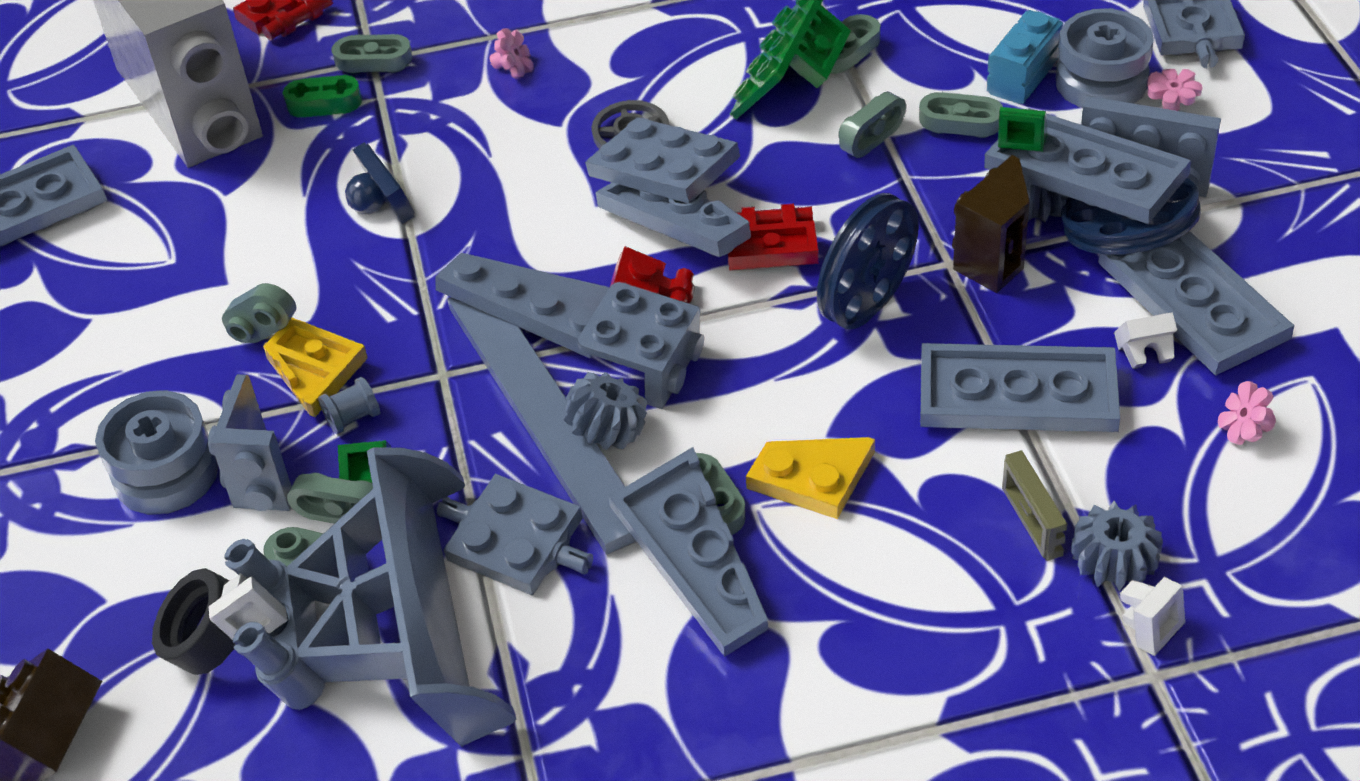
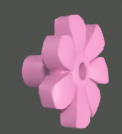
M507 28L497 32L498 40L494 44L496 53L490 55V63L493 68L499 69L503 67L505 70L510 69L511 75L515 79L523 77L525 73L532 72L534 65L531 59L528 58L531 55L527 45H522L524 41L522 33L517 29L511 32Z
M1176 69L1162 70V74L1159 72L1151 73L1148 78L1147 94L1151 99H1162L1163 109L1179 111L1180 103L1191 105L1195 102L1196 96H1201L1202 84L1194 81L1195 72L1189 69H1183L1179 75H1177Z
M1245 381L1238 386V394L1234 392L1230 394L1225 402V406L1230 411L1222 412L1218 417V426L1228 431L1227 438L1230 442L1242 445L1245 440L1255 442L1261 439L1262 431L1269 432L1273 429L1276 418L1273 410L1267 408L1273 400L1272 392L1264 387L1258 388L1257 384Z

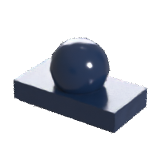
M363 142L352 149L365 173L354 175L348 182L345 189L348 205L357 213L368 215L378 212L386 201L402 224L415 217V212L402 188L370 145Z

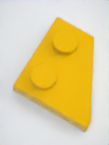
M293 317L286 327L277 331L263 346L268 361L308 414L316 417L322 410L318 397L323 394L328 396L336 394L368 358L365 345Z
M861 437L768 441L746 475V487L749 490L838 519L875 453V439Z

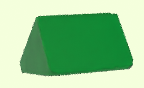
M1000 107L998 147L1043 152L1048 129L1046 111Z
M386 440L338 445L339 479L372 483L367 450L371 448H391V445Z

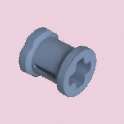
M362 377L355 379V385L332 396L323 394L318 397L322 412L336 435L344 432L345 425L367 415L375 417L380 414V408L368 382Z

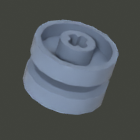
M1111 8L1091 9L1074 15L1064 23L1060 31L1058 47L1060 58L1057 61L1056 69L1057 90L1065 100L1080 108H1083L1086 96L1135 104L1143 98L1148 87L1150 72L1148 64L1152 57L1154 43L1152 29L1143 19L1129 12Z
M168 390L141 393L125 399L112 408L98 425L95 443L105 470L109 474L118 499L130 510L152 515L168 514L188 507L207 493L217 477L218 463L215 455H211L209 452V435L198 405L186 395Z

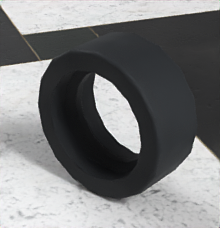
M207 568L190 572L177 582L159 608L153 625L152 645L158 657L194 675L209 673L224 662L234 650L233 646L237 644H234L233 640L209 619V606L222 597L224 585L230 580Z

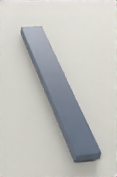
M447 298L451 313L572 502L580 506L584 521L605 554L608 555L636 542L611 509L609 503V496L624 488V484L596 443L588 444L585 437L572 434V426L563 420L567 403L566 397L519 327L457 299Z

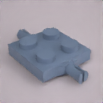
M1144 0L1143 8L1160 55L1197 53L1201 66L1207 69L1208 64L1209 68H1212L1218 63V56L1215 52L1242 49L1245 35L1231 0Z
M495 474L480 497L472 505L467 506L446 496L442 498L443 503L440 502L438 505L437 515L439 517L459 523L458 529L443 549L447 561L532 596L545 576L560 564L583 575L587 574L588 568L592 566L593 555L591 553H586L569 546L571 536L583 519L580 506Z

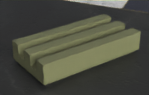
M1020 450L1007 454L1004 459L1002 480L1004 493L1042 557L1049 561L1063 556L1064 549L1061 544L1065 543V535L1062 532L1067 529L1065 519L1024 452Z

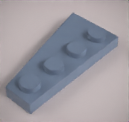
M610 183L595 192L599 208L701 249L711 255L721 257L751 238L749 221L721 201L711 202L708 200L707 191L705 190L689 204L616 183Z
M460 253L435 276L436 291L588 358L593 356L579 350L578 337L609 287L465 253Z
M694 447L609 496L611 509L724 657L768 630L767 616L744 563L740 561L734 547L732 535L716 505L715 496L710 484L705 480Z

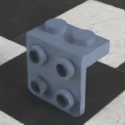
M616 282L610 286L579 335L578 348L584 353L645 372V399L648 401L647 405L663 409L672 393L678 394L681 390L689 362L691 360L697 361L702 352L705 337L703 334H700V307L622 282Z
M237 374L231 390H226L224 393L220 419L217 426H212L208 437L209 452L211 455H215L220 469V483L222 487L227 489L233 508L255 509L258 511H290L291 506L288 503L287 495L291 489V483L274 431L266 430L249 375Z

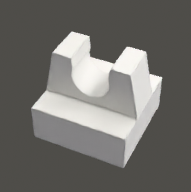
M1173 312L1127 320L1114 332L1118 350H1124L1132 369L1146 364V356L1144 354L1146 347L1153 348L1156 351L1160 364L1170 362L1174 358L1173 334L1177 331Z
M241 573L224 585L222 597L209 606V619L232 640L240 627L252 621L259 622L269 634L287 622L286 608L252 576L247 579Z
M1165 577L1155 587L1132 580L1120 593L1121 601L1131 605L1122 615L1124 624L1135 630L1136 647L1155 656L1185 623L1183 585Z

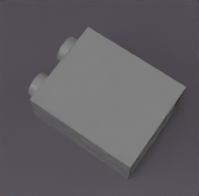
M93 0L118 72L187 168L220 154L233 151L237 147L263 136L223 0Z

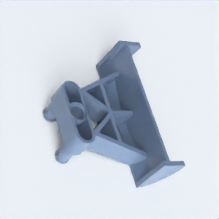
M371 448L367 450L373 489L291 564L286 566L281 561L268 560L249 539L237 540L226 550L224 555L225 565L236 574H243L247 579L252 576L286 608L287 622L270 634L259 622L252 621L246 623L236 632L233 643L237 645L233 647L239 654L245 656L255 665L258 680L291 709L300 710L315 703L324 690L325 682L407 679L410 697L460 746H463L506 727L517 720L512 706L495 694L470 687L433 508L434 502L462 490L465 487L464 478L446 461L426 452L405 448ZM383 540L386 564L369 571L366 554ZM314 601L329 604V607L318 622ZM394 607L401 643L381 644L376 615Z

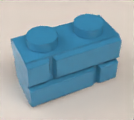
M1025 11L1018 20V23L1011 28L988 57L989 75L987 76L986 91L990 95L1017 104L1024 103L1060 58L1058 47L1063 22L1043 12Z

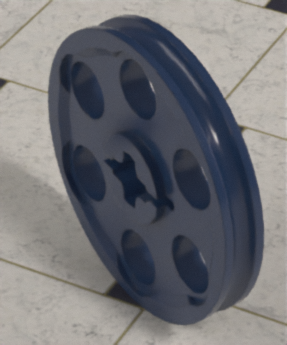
M1189 178L1185 179L1149 224L1129 219L1126 216L1097 206L1088 205L1073 198H1068L1061 210L1064 233L1067 240L1073 246L1087 252L1107 255L1137 253L1166 245L1189 232L1197 224L1201 216L1199 191L1195 183Z
M881 193L866 200L849 216L834 238L819 275L817 304L823 317L835 322L842 328L855 329L866 324L889 302L909 268L917 244L919 221L917 212L912 204L905 200H900L890 193Z

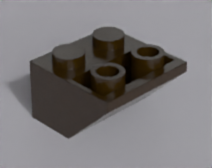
M1011 155L997 168L994 167L989 170L981 182L970 191H965L960 195L954 206L956 218L955 236L952 241V248L954 249L953 270L995 293H998L1024 269L1030 200L1020 158Z
M49 648L30 661L22 659L8 677L0 675V781H43L55 774L103 681Z

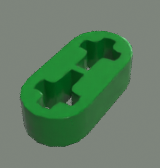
M349 75L298 79L288 83L283 89L287 111L295 117L345 114L356 110L362 103L358 81Z

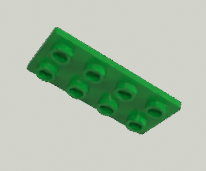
M796 0V5L792 9L787 5L775 17L772 25L776 29H773L759 46L763 53H760L746 70L750 77L746 78L733 94L736 103L730 115L734 119H738L783 78L789 65L816 88L828 79L852 30L821 5L823 0Z

